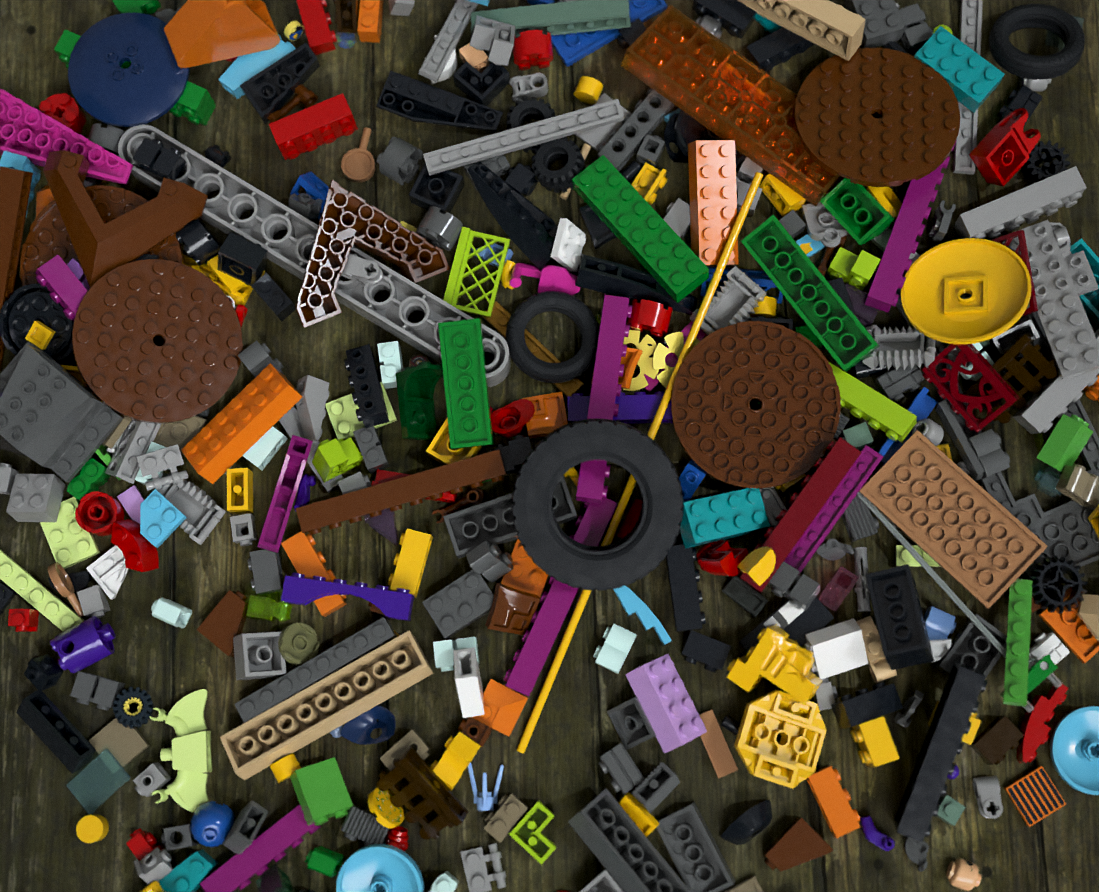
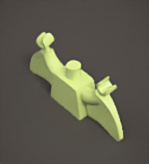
M206 689L197 690L180 699L172 707L168 715L164 709L153 708L159 712L157 718L150 716V719L159 722L164 720L166 724L174 728L177 738L172 739V748L161 749V761H172V768L178 770L175 781L168 785L167 789H159L152 793V795L158 793L161 795V799L155 803L164 802L171 795L177 804L194 813L201 804L209 802L206 791L208 774L205 772H212L211 731H204L207 729L204 719V709L208 696Z

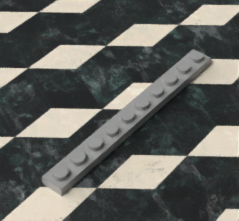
M961 0L959 40L980 55L983 0ZM957 101L960 109V128L954 146L953 173L974 174L976 165L969 154L977 144L978 109L973 113Z
M615 99L423 154L429 175H433L624 120V115L619 100Z

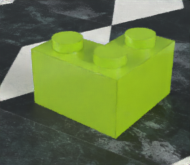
M840 247L826 274L832 280L842 277L844 283L851 290L862 292L881 259L864 250L857 256Z
M351 437L346 440L343 438L337 440L335 438L329 441L327 439L318 444L312 463L325 483L359 466L363 456Z
M538 800L509 835L542 865L557 846L541 832L555 814Z

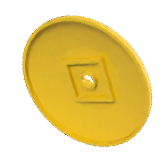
M963 238L939 244L922 254L914 261L909 271L905 274L906 279L901 289V302L904 313L909 322L919 332L931 339L948 344H974L992 339L1004 333L1021 318L1030 301L1031 278L1023 260L1008 247L991 240ZM966 293L972 295L968 299L961 298V295Z

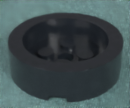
M29 284L18 288L4 302L0 312V335L6 348L10 349L16 356L28 342L25 337L34 321L41 319L47 327L55 331L47 348L43 349V351L58 364L73 358L72 330L74 320H69L63 312L64 308L60 303L57 304L52 300L49 295L51 292L46 286Z

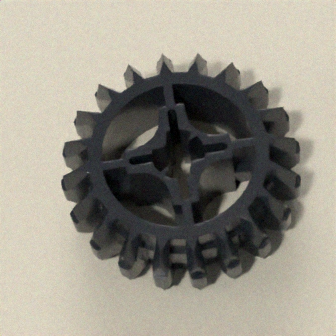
M1054 555L1051 559L1046 557L1043 558V562L1038 561L1036 563L1037 568H1031V572L1034 575H1029L1028 579L1033 580L1031 585L1034 590L1032 596L1036 595L1037 597L1034 600L1035 604L1042 602V610L1048 607L1049 613H1053L1055 610L1058 614L1063 613L1064 610L1070 612L1071 607L1077 608L1079 606L1077 601L1082 602L1084 600L1080 594L1087 593V590L1082 588V586L1087 585L1088 582L1081 580L1085 573H1078L1081 566L1073 567L1074 560H1069L1066 563L1065 556L1058 559ZM1051 568L1049 580L1042 582L1045 572ZM1063 571H1065L1068 574L1071 580H1068L1063 576ZM1057 581V582H1059L1060 584H1065V585L1060 586V587H1055V585H1049V584H1052V583H1054V582ZM1072 587L1070 596L1063 601L1065 590ZM1043 589L1050 591L1054 600L1049 598Z

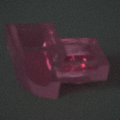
M840 565L818 597L819 601L836 612L859 577Z

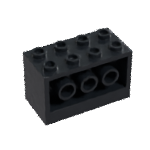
M909 564L865 574L884 657L890 669L895 670L933 662L934 657Z

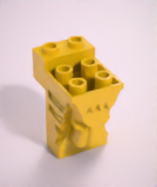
M777 624L771 627L768 626L766 629L763 628L757 637L760 640L755 647L752 646L747 655L741 658L738 657L736 660L734 659L727 669L729 671L727 678L747 692L756 688L762 678L765 677L803 704L812 699L823 681L811 672L815 661L813 657L814 652L799 646L798 642L788 638L789 634Z

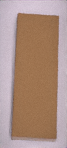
M711 709L700 714L699 716L707 730L706 733L700 735V738L717 777L721 778L737 771L738 768L713 710Z

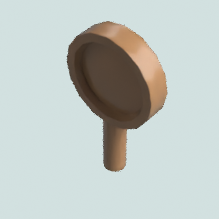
M366 127L363 129L359 148L349 150L341 162L344 175L355 183L369 180L376 169L374 158L367 151L371 129Z
M58 562L48 566L50 579L57 591L63 597H67L78 617L83 616L80 601L74 593L73 583L66 570Z

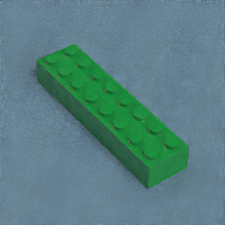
M65 29L54 50L58 54L59 60L64 62L65 67L68 69L71 53L81 36ZM130 61L124 62V63L122 64L121 68H123V69L129 68L130 65H131V62H130ZM187 82L182 96L170 109V113L177 117L184 116L195 125L200 123L206 126L216 104L207 89Z
M604 155L572 179L575 192L676 303L680 302L709 278V268Z
M774 214L741 240L742 244L845 372L879 347V344Z

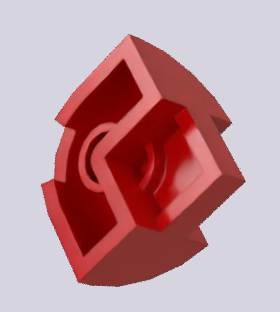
M728 540L708 543L696 553L697 562L702 570L718 576H736L740 574L738 565L749 555L747 548H730Z

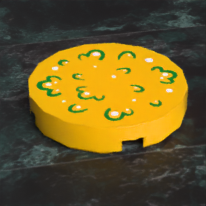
M375 788L368 795L370 812H375L377 822L386 828L393 829L399 826L404 821L403 806H393L391 798L394 793L389 789L387 791H380L378 788Z

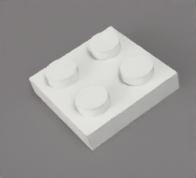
M560 218L551 257L568 271L577 272L578 265L581 262L582 249L586 242V234L567 218Z

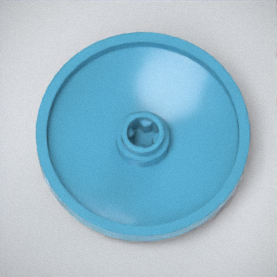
M1097 706L1078 708L1066 714L1056 725L1050 741L1051 760L1058 775L1070 787L1091 795H1099V707Z
M373 844L357 850L346 860L338 874L336 892H424V882L420 869L407 853L391 845Z

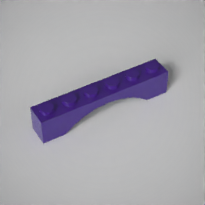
M292 573V576L285 575L281 597L282 602L306 606L326 596L352 595L371 602L388 618L410 621L414 595L409 594L410 590L397 588V591L394 592L388 591L389 587L376 585L374 589L367 588L368 584L355 582V585H347L346 580L334 579V582H327L325 577L313 576V579L304 578V574Z

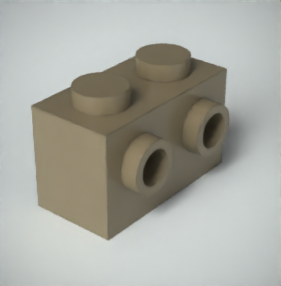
M412 729L380 757V760L391 770L395 767L394 762L397 759H401L404 753L411 747L423 760L429 756L428 751L431 748L417 731Z
M513 793L510 796L505 794L498 803L500 809L496 814L491 812L484 821L487 824L484 829L500 843L529 808L528 805Z

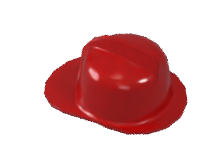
M519 399L495 410L491 414L492 431L504 437L518 435L523 426L534 415L535 407L533 403L527 399Z

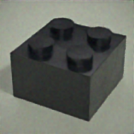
M425 162L409 193L410 201L412 204L428 210L430 206L441 208L440 213H451L465 185L463 176L450 170L429 175Z
M230 232L218 253V270L251 286L260 279L265 271L268 250L262 248L258 243L254 244L246 240L242 235H235Z

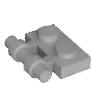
M178 444L137 456L142 476L152 475L153 478L152 481L145 483L147 491L155 488L159 490L162 489V486L171 483L178 484L181 483V480L189 478L186 470L178 472L176 466L184 464ZM170 469L172 475L159 478L157 472Z
M497 843L489 844L490 853L485 855L482 846L461 851L469 892L491 891L490 881L494 880L497 882L498 889L506 887V873L502 869L500 860L502 855L501 851H498ZM487 861H492L494 869L492 874H488Z

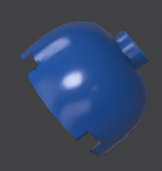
M215 801L201 804L196 808L191 819L193 837L199 844L206 847L222 845L235 822L234 813L227 805L223 804L222 806L216 804Z

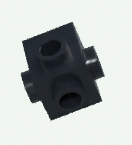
M49 654L32 658L28 662L24 675L40 692L55 686L64 671Z

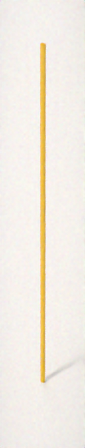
M756 172L647 433V436L653 440L671 400L676 375L693 347L762 180L763 174ZM630 474L601 546L609 545L613 540L637 482L632 474ZM582 590L516 749L520 753H525L592 590Z

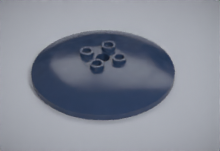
M121 13L97 22L80 37L70 56L68 80L75 99L89 115L113 126H139L163 116L178 102L186 88L190 67H178L164 32V27L167 23L143 13ZM126 61H130V62H131V65H130L129 68H127V69L121 68V66H122V64H123L124 62H126Z

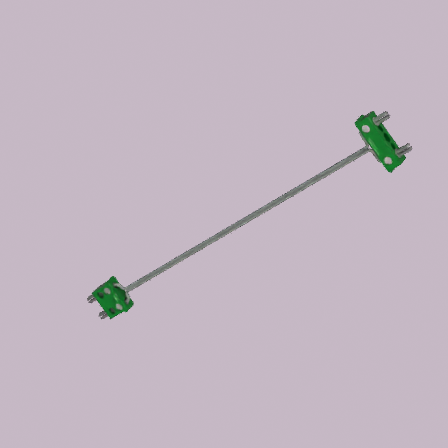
M756 399L755 405L758 409H760L761 402L758 399ZM858 492L857 495L995 648L1006 657V649L887 518L866 497H862V494ZM1045 655L1039 660L1036 658L1029 659V664L1033 661L1036 663L1028 669L1027 694L1046 678L1056 688L1062 685V682L1053 673L1058 667L1050 659V655ZM1027 700L1026 707H1023L1029 713L1034 707Z

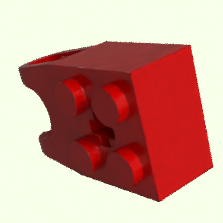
M1019 108L1009 113L993 127L969 154L989 184L1004 187L1030 158L1029 153L1041 137L1038 129L1032 128L1023 132L1024 124L1029 115L1025 108Z

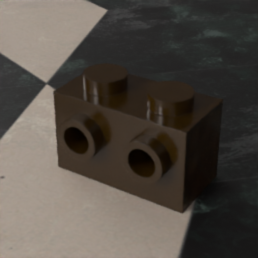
M333 0L334 4H336L335 23H337L338 32L358 33L360 0Z

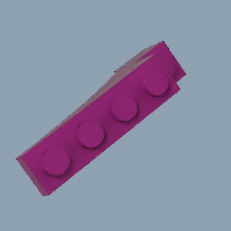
M292 435L257 547L278 553L313 441Z

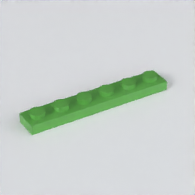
M1016 579L1009 587L1003 704L1025 707L1027 705L1032 603L1031 585L1033 580Z

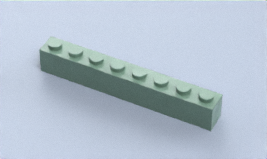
M576 0L471 12V33L476 16L478 15L514 25L516 38L520 37V32L528 30H542L543 34L547 35V32H549L553 36L631 27L629 0Z

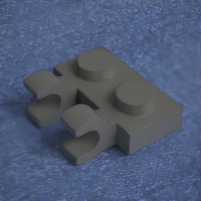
M943 200L935 210L933 216L936 221L931 226L928 234L931 237L930 245L937 246L946 235L952 213L956 208L955 204H952L950 210H946L944 208L945 201Z

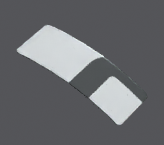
M788 601L764 623V626L767 628L777 624L780 628L784 629L804 609H797Z

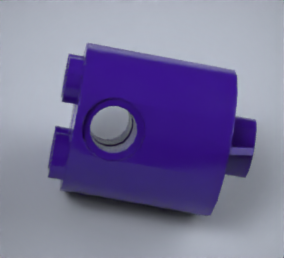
M93 616L56 635L54 639L50 640V644L60 656L58 662L63 670L68 669L74 674L113 654L115 649L112 640L116 638V635L109 623L104 625L99 618Z

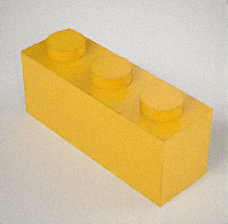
M407 529L406 533H402L399 545H402L401 551L396 554L394 559L396 569L394 574H390L388 581L391 591L396 592L397 588L410 590L409 594L417 597L433 540L432 535Z

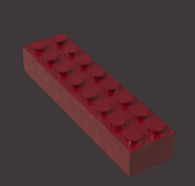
M841 437L837 441L833 439L826 448L827 455L825 458H819L812 467L815 470L812 476L808 474L800 484L802 490L799 493L794 492L787 502L790 504L787 511L783 509L776 517L777 525L774 528L772 526L769 527L763 536L766 539L762 545L758 543L753 549L754 551L761 547L772 548L775 553L776 563L771 575L761 586H758L747 573H743L739 569L741 573L739 578L759 592H762L862 453Z

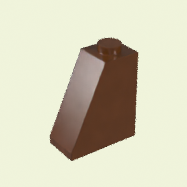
M229 590L197 628L202 635L229 657H234L233 638L242 634L250 604L246 602L247 597L239 590L236 593Z
M798 816L769 846L763 855L766 857L764 862L773 871L777 868L782 872L829 854L833 849Z

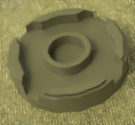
M302 622L293 623L285 627L280 633L278 640L279 651L282 657L293 665H302L316 657L320 647L316 631L310 625Z

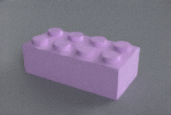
M669 654L625 674L656 734L664 754L707 732Z

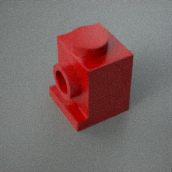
M9 609L8 626L16 627L15 632H38L39 611L33 609Z
M141 828L134 831L130 835L131 839L126 843L139 861L157 847L161 851L164 849L162 845L157 846L155 844L157 840L153 834L142 831Z

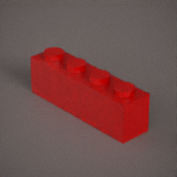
M297 0L308 43L313 53L319 55L336 50L334 42H337L334 30L330 31L329 27L332 24L329 12L325 13L324 7H327L326 0Z

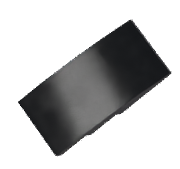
M815 597L808 609L804 610L783 630L789 634L788 638L802 646L807 642L805 634L822 629L834 617L819 599ZM790 600L782 604L739 641L747 653L752 646L755 647L760 640L757 637L763 628L766 629L764 623Z

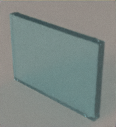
M107 748L66 786L90 815L123 784L128 782L131 777Z

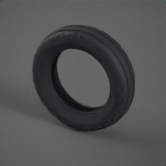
M1025 4L1009 9L996 20L989 35V47L994 60L1007 72L1032 80L1051 79L1067 73L1078 63L1085 46L1084 32L1078 21L1066 11L1051 5L1046 6V4ZM1023 28H1042L1060 37L1065 47L1052 55H1031L1014 47L1009 40V35Z
M558 291L534 294L522 301L509 318L506 328V342L510 356L523 373L535 380L546 383L570 381L583 374L596 358L599 338V326L596 318L581 300L570 294ZM549 311L559 312L567 315L576 323L581 334V347L571 359L561 363H549L538 359L528 349L524 337L525 327L533 317L540 313Z

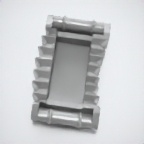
M737 266L733 267L726 274L728 281H723L725 286H720L722 292L716 291L717 297L713 296L700 327L706 335L720 328L750 319L749 313L755 314L753 307H759L757 302H763L766 292L762 290L759 284L753 282L745 272L739 270ZM696 309L691 315L690 320L694 322L699 309Z
M877 325L866 328L879 344L878 348L862 359V362L870 367L871 370H875L878 365L881 370L884 365L888 370L893 365L896 371L900 365L904 370L909 365L912 370L915 364L920 368L922 363L928 368L935 360L936 340L925 336L915 327L912 329L909 326L907 331L904 326L900 331L897 327H895L894 331L889 327L887 331L885 326L880 330Z
M185 479L181 480V483H171L162 486V489L158 490L187 517L180 524V528L200 545L209 537L211 531L226 513L223 508L216 504V501L211 500L212 497L206 495L204 490H200L198 486H194L192 482H187Z

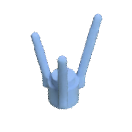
M471 763L468 765L474 804H477V810H494V804H497L504 765L499 767L493 796L492 792L487 791V774L485 772L482 774V791L479 792L478 796Z

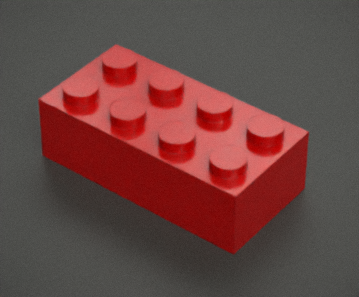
M343 93L268 124L285 160L297 158L303 152L313 151L322 144H330L336 138L349 136L355 130H358Z

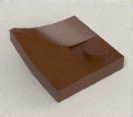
M497 583L491 610L485 624L486 627L491 630L524 635L540 598L538 595Z

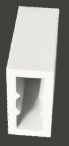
M854 618L805 634L807 643L804 644V647L814 652L813 657L815 658L811 672L816 673L820 679L868 664L862 630Z
M475 647L453 650L455 682L463 718L485 715L483 687Z

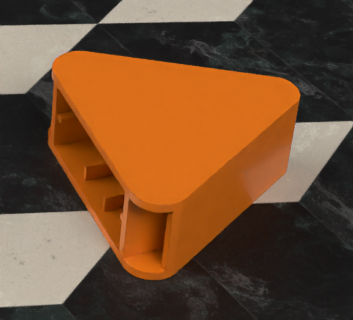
M187 0L164 27L165 35L180 68L194 67L269 50L280 42V37L267 6L262 0Z

